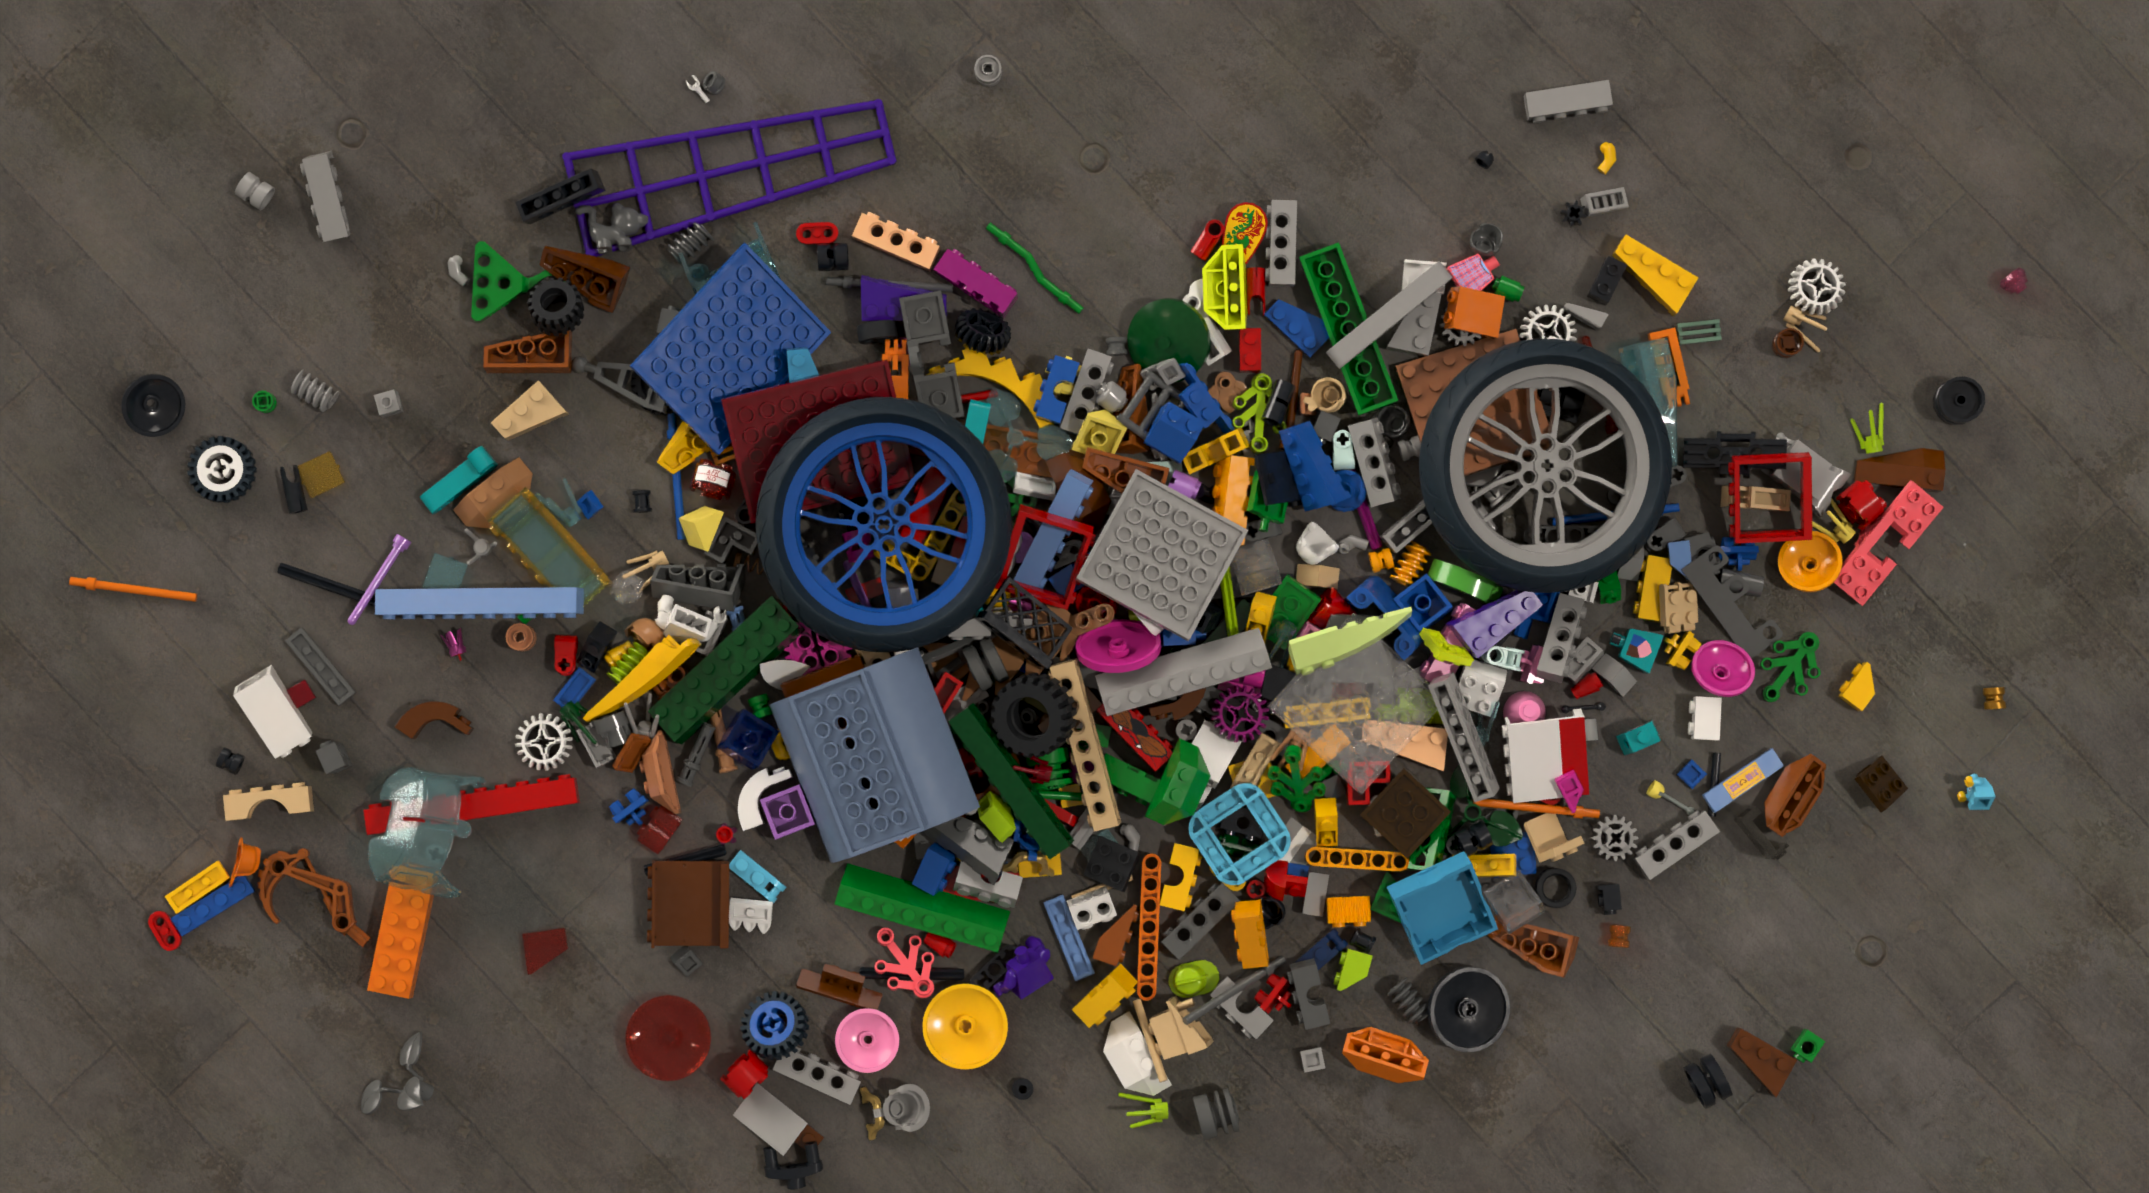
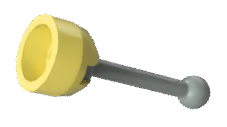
M1656 780L1651 783L1646 792L1648 796L1655 799L1666 798L1686 810L1688 815L1695 812L1693 807H1687L1664 793V786Z

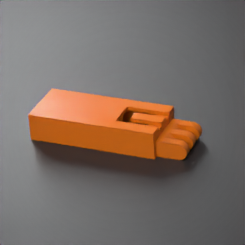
M1670 328L1649 333L1648 339L1661 394L1666 396L1668 408H1674L1673 399H1675L1677 407L1682 406V397L1685 405H1689L1690 400L1687 390L1690 388L1676 329ZM1677 372L1680 385L1676 386L1675 377L1669 378L1668 373Z
M885 339V354H882V360H888L890 372L891 361H893V370H898V361H901L900 376H892L896 398L908 399L909 354H907V339H902V348H898V339H894V348H890V339Z

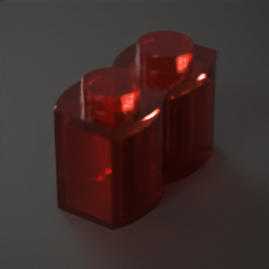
M662 805L659 808L656 806L649 815L652 819L648 825L643 824L637 832V835H639L637 840L656 854L661 853L683 821V818Z

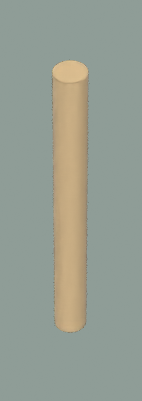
M1141 999L1134 1000L1133 1004L1159 1082L1167 1081L1161 1058L1155 1047L1154 1037L1148 1028L1149 1022Z

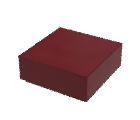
M303 680L286 690L297 709L316 699L307 680Z

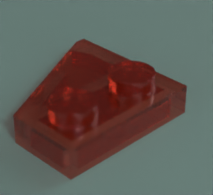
M566 928L522 934L528 975L533 974L568 949Z

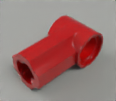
M1219 220L1209 221L1190 252L1206 262L1223 236V224ZM1216 224L1220 226L1221 231L1218 235H1211L1209 233L1211 225Z

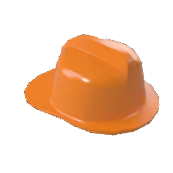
M242 837L239 839L236 862L231 874L229 887L232 886L235 877L250 876L255 873L260 864V848L243 843Z

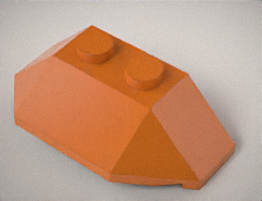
M1373 1027L1347 1033L1342 1054L1357 1070L1395 1083L1424 1080L1429 1062L1412 1040Z

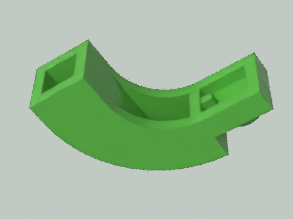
M1435 558L1428 572V576L1433 582L1462 592L1485 604L1498 600L1504 589L1478 574Z

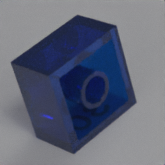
M742 709L734 716L717 748L753 770L761 765L779 730L747 710Z

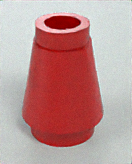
M1593 672L1592 674L1588 673L1571 688V691L1576 699L1600 691V688L1604 685L1596 672Z
M929 932L924 939V943L943 958H950L957 943L953 942V939Z

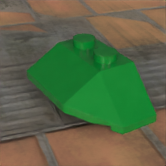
M1180 738L1178 739L1144 817L1166 825L1194 815L1211 777L1198 746Z

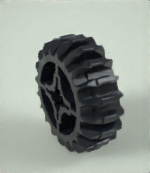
M975 308L965 310V312H961L955 323L954 330L955 336L958 337L957 341L962 342V346H967L969 350H974L977 353L981 352L984 355L987 353L990 355L1000 354L1001 351H1005L1011 339V328L1008 326V322L1003 321V317L996 316V313H990L989 310L983 311L981 308L979 310Z

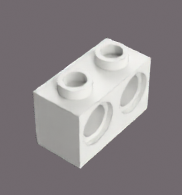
M1106 886L1067 900L1077 930L1089 929L1095 923L1108 922L1114 916H1117ZM1101 903L1108 904L1104 909L1097 908ZM1080 911H1087L1085 916H1077Z

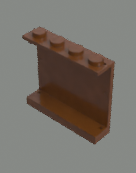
M652 861V866H648V879H652V887H648V900H652V909H647V921H652V930H647V942H651V948H655V946H720V948H728L729 861Z

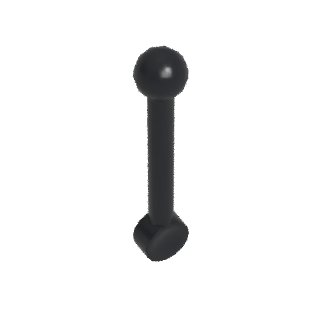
M1603 702L1597 705L1576 707L1564 705L1561 710L1564 714L1573 711V709L1580 708L1581 710L1598 709L1603 711L1606 706Z

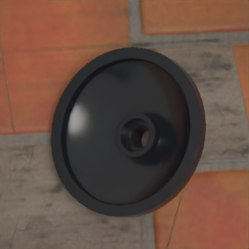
M147 374L135 379L126 388L121 401L122 415L128 426L138 434L148 437L162 436L174 430L181 422L185 413V397L178 384L169 377L160 374ZM153 399L154 403L148 406L147 401Z

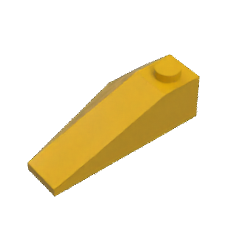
M682 421L658 458L657 463L670 473L675 474L692 463L696 457L712 449Z

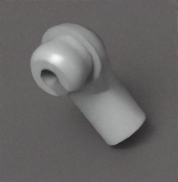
M1123 824L1120 827V834L1125 835L1129 840L1128 848L1138 852L1140 834L1133 825Z

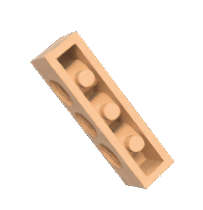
M868 212L867 215L861 214L852 234L853 239L929 272L931 271L940 250V246L936 245V240L929 237L922 239L917 236V232L908 228L906 231L898 228L899 225L887 220L886 223L880 221L879 216ZM880 227L884 231L882 236L874 237L872 230ZM899 235L903 238L902 243L897 246L893 245L891 239ZM913 244H920L922 250L920 253L914 254L910 251Z

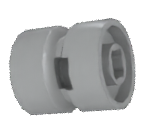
M984 55L977 59L974 71L979 84L985 87H992L998 84L1002 78L1000 61L992 55Z
M248 172L238 183L235 195L244 201L250 200V204L261 211L272 199L275 188L265 181L260 183L259 177Z

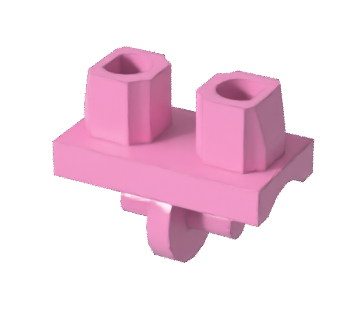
M1532 645L1530 652L1525 650L1520 662L1522 675L1519 681L1531 684L1543 683L1544 679L1537 677V667L1543 651L1542 646Z

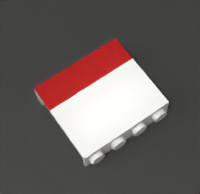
M1581 708L1573 709V716L1510 724L1508 717H1505V725H1502L1503 738H1506L1507 742L1506 745H1503L1504 757H1508V764H1505L1506 777H1509V783H1506L1507 796L1511 795L1513 803L1564 798L1555 782V778L1573 769L1583 786L1582 795H1589L1585 718Z

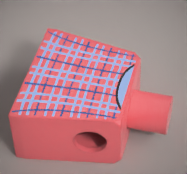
M1476 254L1448 266L1446 270L1453 277L1452 281L1456 287L1462 286L1482 291L1494 280L1491 271L1500 266L1494 255L1483 261L1481 256Z

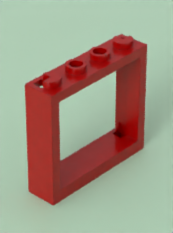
M1809 452L1732 456V462L1728 463V473L1732 475V483L1728 484L1729 496H1732V504H1729V516L1732 517L1733 524L1729 525V536L1733 537L1735 544L1812 540V457ZM1800 462L1801 529L1740 532V465Z
M1020 504L1011 531L1007 561L995 588L999 589L1006 579L1026 517L1084 535L1064 595L1015 581L1040 602L1068 610L1069 604L1074 603L1077 592H1074L1076 584L1080 585V582L1075 579L1089 556L1087 553L1088 547H1093L1096 537L1093 534L1094 526ZM1009 584L1005 591L1015 594V588Z

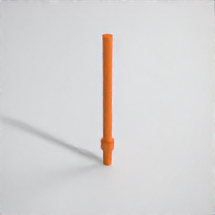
M70 577L69 585L85 587L87 590L103 589L185 601H197L196 593L99 581L93 577H87V579Z
M1484 799L1477 802L1473 800V804L1480 807L1571 815L1573 818L1579 819L1583 817L1599 818L1600 810L1586 809L1583 806H1576V811L1572 814L1569 807L1526 802L1513 803V801Z

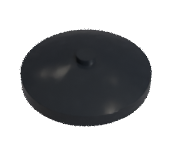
M1473 966L1456 968L1441 977L1432 989L1427 1006L1428 1021L1433 1033L1444 1045L1461 1052L1483 1050L1497 1041L1507 1026L1510 1016V1000L1507 990L1498 977L1485 969Z

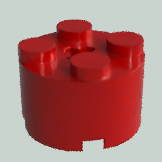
M1867 480L1864 482L1855 481L1836 497V501L1840 500L1841 502L1838 507L1843 515L1852 524L1857 522L1860 525L1857 528L1862 530L1884 513V508L1887 507L1886 502L1873 492L1874 488Z
M749 1049L747 1055L743 1053L727 1069L730 1073L726 1076L723 1074L720 1080L738 1098L742 1097L745 1099L751 1094L752 1088L756 1083L761 1084L768 1077L769 1067Z

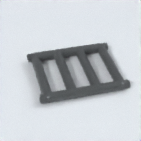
M1150 370L1146 371L1144 375L1146 377L1124 412L1116 417V420L1143 440H1145L1148 434L1147 429L1169 395L1180 402L1178 407L1183 410L1186 409V406L1178 397L1181 392L1172 385L1167 386L1161 377ZM1152 383H1154L1163 391L1140 426H1138L1129 418Z

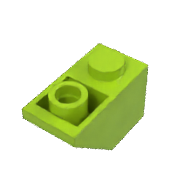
M989 791L978 802L980 808H978L979 818L993 835L1003 843L1016 830L1011 807L999 795Z
M1348 948L1346 952H1342L1339 960L1342 968L1340 973L1336 972L1333 982L1334 985H1337L1336 990L1342 991L1367 977L1373 956Z

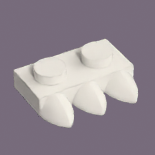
M731 898L729 905V924L731 928L736 931L743 921L745 929L751 932L755 928L756 923H758L759 930L765 934L771 926L773 902Z

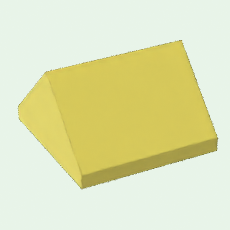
M1106 409L1088 413L1071 449L1085 454L1087 447L1115 454L1127 427L1116 420V417Z
M703 506L680 517L679 521L688 545L708 552L724 512Z

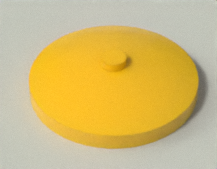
M962 983L945 988L931 1000L923 1017V1036L928 1049L940 1062L952 1068L974 1069L981 1067L998 1055L1006 1041L1008 1020L1005 1009L992 992L979 985Z

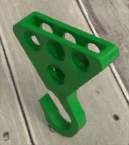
M478 242L475 245L471 311L473 321L475 323H482L520 295L526 294L547 277H556L547 270L531 278L524 277L486 242ZM483 256L490 259L489 265L486 267L480 266L478 264L479 258ZM481 277L489 280V284L485 288L477 285V281ZM501 279H508L510 281V286L507 289H501L498 286V282ZM480 298L488 301V305L483 309L476 306V301Z

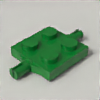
M1255 470L1247 511L1261 518L1259 531L1266 533L1268 532L1270 521L1276 524L1284 523L1288 502L1265 506L1258 472Z

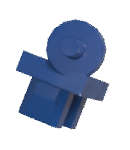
M1723 537L1720 547L1729 559L1728 565H1735L1736 571H1742V565H1750V560H1756L1759 547L1755 546V543H1741V546H1734L1733 538ZM1718 552L1717 556H1719L1720 561H1722V555Z
M633 788L625 794L631 805L624 808L621 802L617 800L609 806L614 815L612 819L615 823L621 822L631 814L632 817L626 820L629 826L634 822H637L639 826L643 824L641 817L647 813L644 809L637 813L636 810L649 800Z

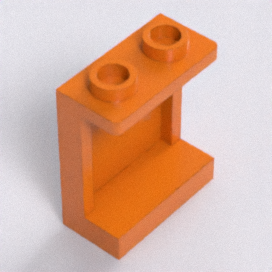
M1462 286L1451 287L1447 295V311L1443 318L1445 323L1444 329H1455L1482 335L1483 338H1498L1505 296Z

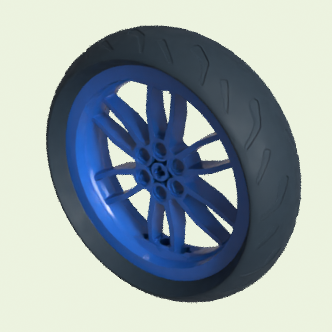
M871 397L843 403L822 412L798 429L783 445L769 467L761 487L756 513V538L761 562L771 586L787 609L801 623L820 636L845 647L870 652H899L929 645L951 634L970 620L987 601L1001 577L1008 557L1012 531L1011 508L1003 477L994 459L981 441L966 426L945 412L921 402L894 397ZM882 441L898 442L922 450L931 460L910 480L895 500L888 497L887 468L881 446ZM875 442L877 445L882 469V492L874 494L871 493L862 475L856 451L858 445ZM848 449L852 451L857 476L868 499V503L864 507L838 494L815 488L811 485L816 475L829 461ZM931 467H936L946 478V482L930 496L910 506L904 500L926 471ZM951 483L961 492L967 512V533L964 534L941 526L912 523L909 516L911 513L934 500ZM812 491L836 499L855 510L852 520L827 518L803 511L802 506L806 493ZM876 498H883L886 505L883 509L877 510L874 508L873 501ZM895 505H904L906 513L903 516L895 515L893 511ZM866 512L870 517L869 522L864 525L860 524L857 521L858 514ZM802 516H806L830 524L855 526L858 528V535L836 548L821 563L815 566L807 558L803 548L800 519ZM879 520H889L888 526L890 528L888 530L884 528L880 530L878 528L880 525L878 523ZM907 525L910 527L911 533L908 537L899 535L898 529L900 526ZM915 531H939L965 539L966 543L961 558H955L931 550L913 539ZM871 533L875 539L873 544H863V535ZM890 539L895 543L893 551L887 552L883 549L882 544L885 540ZM905 542L932 556L955 562L957 565L949 578L937 590L921 600L916 599L911 573L900 550V546ZM858 543L864 549L853 567L837 583H832L822 572V567L838 553ZM871 550L880 552L881 582L887 604L886 608H873L853 603L845 599L837 590L840 585L855 573ZM894 555L897 556L906 575L912 599L911 604L895 608L891 605L886 581V557Z

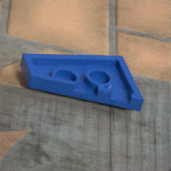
M1280 299L1264 314L1271 323L1309 358L1329 339L1321 318Z

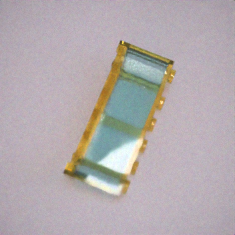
M523 488L488 520L491 524L489 529L496 537L501 535L508 541L506 546L513 554L518 552L522 557L520 562L528 570L532 568L536 572L534 577L541 585L546 584L549 588H584L585 606L604 588L609 587L613 583L597 562L529 488Z

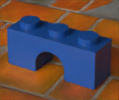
M1055 355L1054 360H1049L1046 371L1050 373L1048 379H1043L1040 391L1043 394L1041 400H1036L1033 409L1034 412H1037L1036 418L1058 425L1061 424L1067 403L1057 400L1053 391L1060 383L1074 384L1080 365L1079 362Z

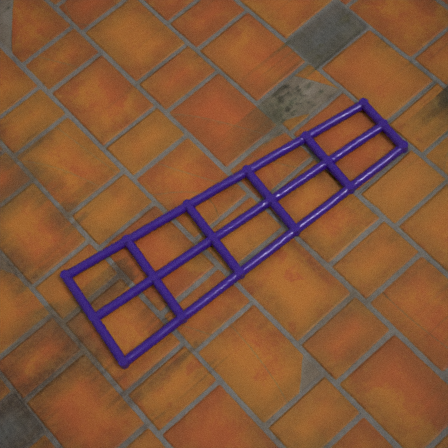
M880 99L604 147L565 152L562 155L567 177L570 178L576 175L572 160L627 152L635 188L586 199L575 204L574 207L576 210V208L583 205L593 207L637 196L641 214L648 216V223L644 226L645 233L630 238L632 246L694 227V222L699 225L712 222L742 211L895 165L897 162L883 102ZM876 109L880 126L879 130L827 142L822 122L823 117ZM813 119L819 144L770 156L765 155L759 128ZM751 130L758 159L704 171L697 139ZM883 138L887 158L835 174L829 150ZM689 140L696 173L643 186L635 150ZM821 152L827 177L774 193L768 164ZM760 167L766 196L714 211L706 179ZM698 181L706 214L653 230L645 194ZM585 213L577 215L585 254L596 257L601 256L597 248L593 249ZM612 245V252L619 250L617 245Z

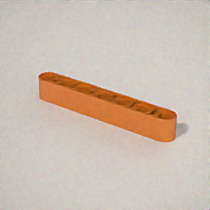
M1153 853L1144 856L1141 871L1137 994L1139 998L1145 1001L1155 997L1157 985L1161 859ZM1155 857L1158 861L1156 868H1147L1145 864L1146 859ZM1148 878L1156 880L1157 886L1154 890H1147L1145 888V881ZM1149 899L1154 900L1156 903V908L1151 912L1144 909V903ZM1146 921L1154 922L1155 930L1153 932L1147 933L1143 930V924ZM1151 942L1154 945V951L1151 954H1145L1142 951L1144 943ZM1148 963L1153 966L1154 970L1151 975H1144L1141 972L1144 964ZM1150 985L1153 992L1149 997H1145L1140 993L1142 986Z

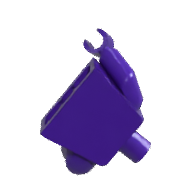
M1030 936L1025 942L1028 949L1025 946H1019L1015 949L1016 956L1006 964L1007 972L1004 982H999L993 986V990L998 998L1003 993L1007 994L1011 990L1022 1000L1054 979L1046 965L1050 958V950L1045 948L1040 938Z

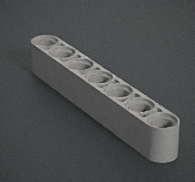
M1438 261L1331 347L1326 354L1339 369L1342 368L1453 277L1442 263Z

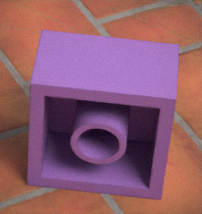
M800 784L760 800L775 840L816 825Z

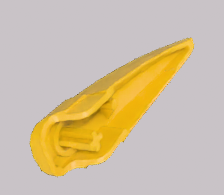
M670 635L666 638L664 637L662 642L657 643L614 689L586 713L583 719L586 722L592 721L623 707L625 702L630 703L642 696L676 670L702 644L695 638H689L680 645Z

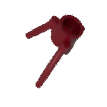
M1035 756L1029 758L1040 764L1035 765V769L1013 766L1014 770L1033 774L1035 778L1029 779L1032 783L1039 784L1049 783L1053 766L1048 765L1049 761L1036 758Z

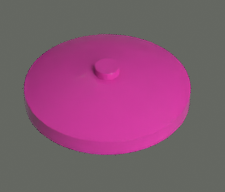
M1112 620L1107 625L1079 635L1076 641L1078 660L1092 670L1105 673H1123L1140 669L1152 663L1161 652L1160 634L1157 636L1153 635L1142 622L1136 620Z

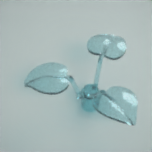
M997 388L991 390L987 399V403H991L988 419L993 425L1000 427L1007 422L1010 430L1007 434V441L1010 444L1007 453L1005 454L999 449L989 451L998 466L1004 483L1011 480L1017 473L1018 463L1009 456L1013 447L1022 446L1024 441L1038 443L1037 453L1044 460H1048L1063 452L1067 453L1074 443L1073 440L1059 427L1048 425L1040 428L1038 439L1025 437L1020 430L1013 429L1010 420H1015L1020 415L1021 404L1019 400L1011 393Z

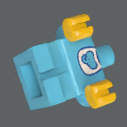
M1977 774L1967 776L1966 780H1964L1967 786V794L1964 791H1959L1957 794L1959 802L1969 801V810H1989L1996 797L1993 787L1986 778L1978 777Z

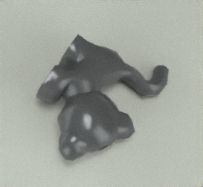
M615 203L612 206V226L598 224L596 222L597 211L590 205H583L575 210L577 215L589 214V234L601 255L611 253L612 245H617L620 252L632 250L631 239L626 236L635 235L641 227L648 223V216L638 213L632 208L624 207L620 203Z

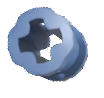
M743 606L736 607L734 612L726 611V615H729L733 626L732 632L746 620Z

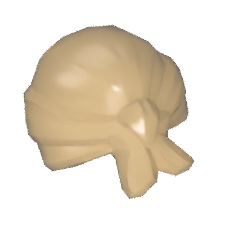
M1331 377L1321 378L1313 385L1311 397H1305L1303 402L1308 404L1310 412L1315 409L1327 413L1336 412L1345 403L1347 397L1346 389L1342 382Z

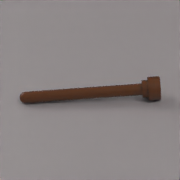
M1301 350L1294 352L1291 384L1295 386V390L1288 406L1286 428L1295 425L1303 356ZM1280 440L1279 449L1285 450L1282 440Z

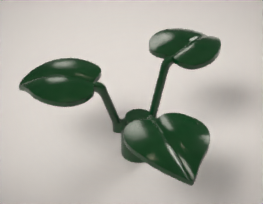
M1459 764L1451 776L1450 790L1458 799L1467 797L1469 805L1464 810V818L1453 829L1450 825L1447 839L1453 836L1466 821L1474 823L1480 819L1488 824L1487 829L1494 846L1503 847L1523 838L1521 827L1508 812L1495 811L1491 814L1490 821L1481 815V808L1473 804L1471 800L1472 795ZM1430 835L1425 839L1424 846L1430 843ZM1452 840L1450 849L1457 850V843ZM1444 849V854H1443V856H1444V855H1448V853L1446 852L1445 849Z

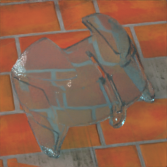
M412 767L402 768L391 775L384 783L380 793V800L392 802L386 832L383 836L371 838L368 847V862L376 881L401 889L419 890L425 894L450 899L459 897L461 890L455 888L440 870L451 850L454 836L466 838L472 832L470 824L459 819L461 806L459 786L472 784L474 788H481L486 783V780H483L484 777L447 775ZM403 817L421 818L425 820V823L404 821Z

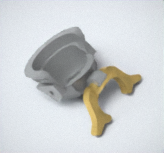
M905 1084L889 1090V1096L885 1099L883 1107H881V1101L877 1096L872 1095L866 1087L860 1088L862 1103L871 1102L873 1106L875 1124L866 1125L869 1140H874L877 1132L884 1127L883 1116H885V1119L890 1124L895 1125L896 1130L908 1132L920 1129L928 1120L930 1113L929 1099L926 1093L917 1085Z

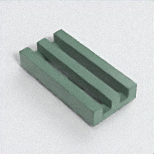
M1720 320L1676 324L1679 345L1721 341ZM1715 325V328L1682 332V328ZM1716 333L1714 337L1683 340V336Z

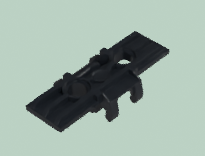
M1717 431L1716 439L1684 438L1683 468H1719L1720 478H1727V474H1729L1728 463L1732 462V456L1751 455L1756 449H1761L1763 454L1787 453V440L1756 439V432H1751V434L1722 433V431ZM1722 442H1750V446L1722 447ZM1711 448H1717L1720 451V455L1716 459L1708 457V451ZM1786 462L1740 465V475H1743V478L1750 479V469H1786Z

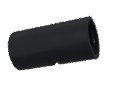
M1280 379L1275 381L1261 417L1263 422L1275 427L1281 426L1295 390L1293 384Z

